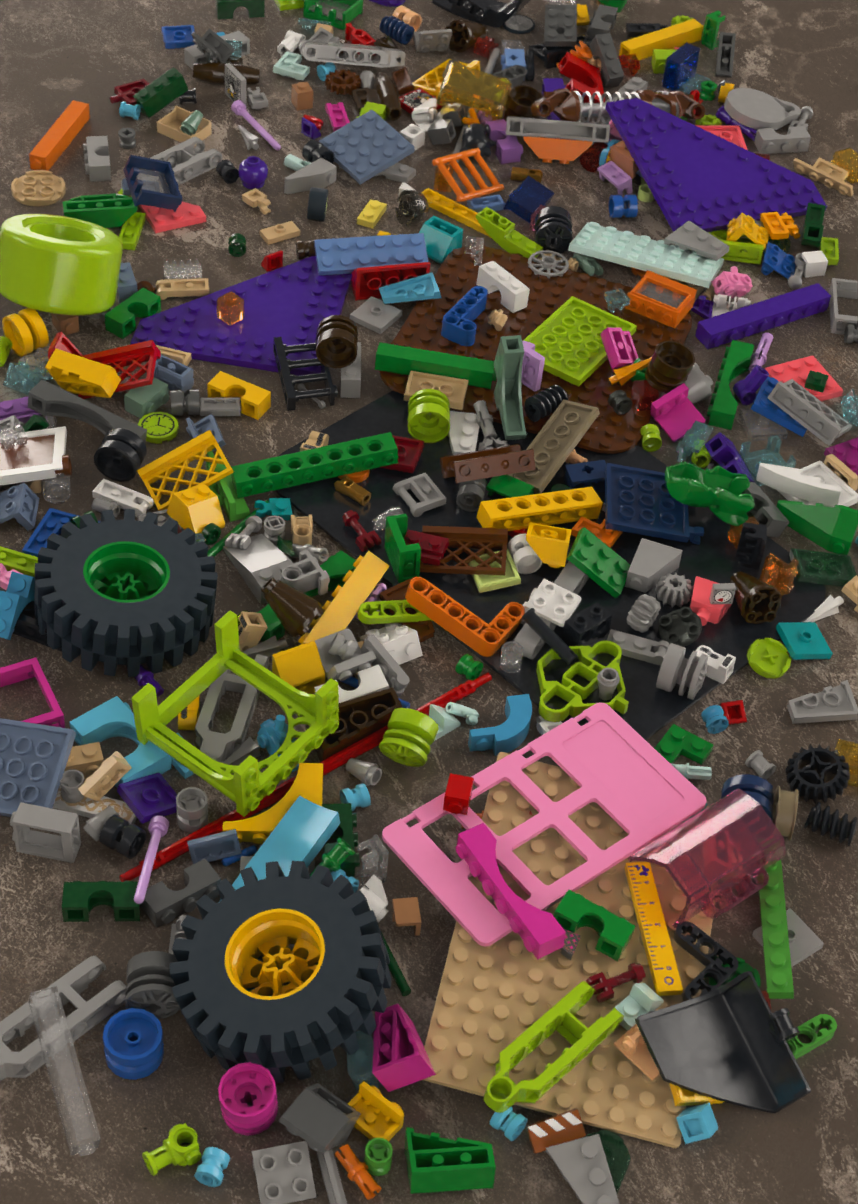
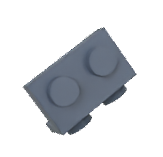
M212 414L196 423H193L190 417L186 418L188 424L186 430L191 438H196L204 432L211 430L220 448L226 445L216 419Z

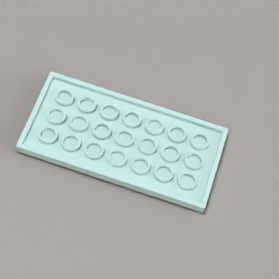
M596 222L587 223L571 241L568 249L571 252L642 271L649 270L661 276L706 288L710 287L724 262V258L716 261L698 255L694 250L679 249L678 245H666L664 240H652L649 236H637L630 231H618L615 227H603Z

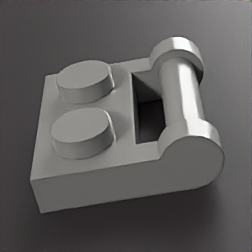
M426 473L399 481L393 486V491L402 497L410 507V512L414 517H419L425 511L446 504V497ZM408 489H411L420 500L419 503H416L407 492Z

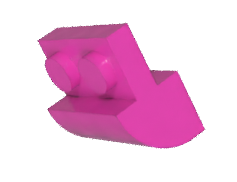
M608 327L601 332L600 336L612 372H614V369L632 365L639 358L630 331H622L621 327Z

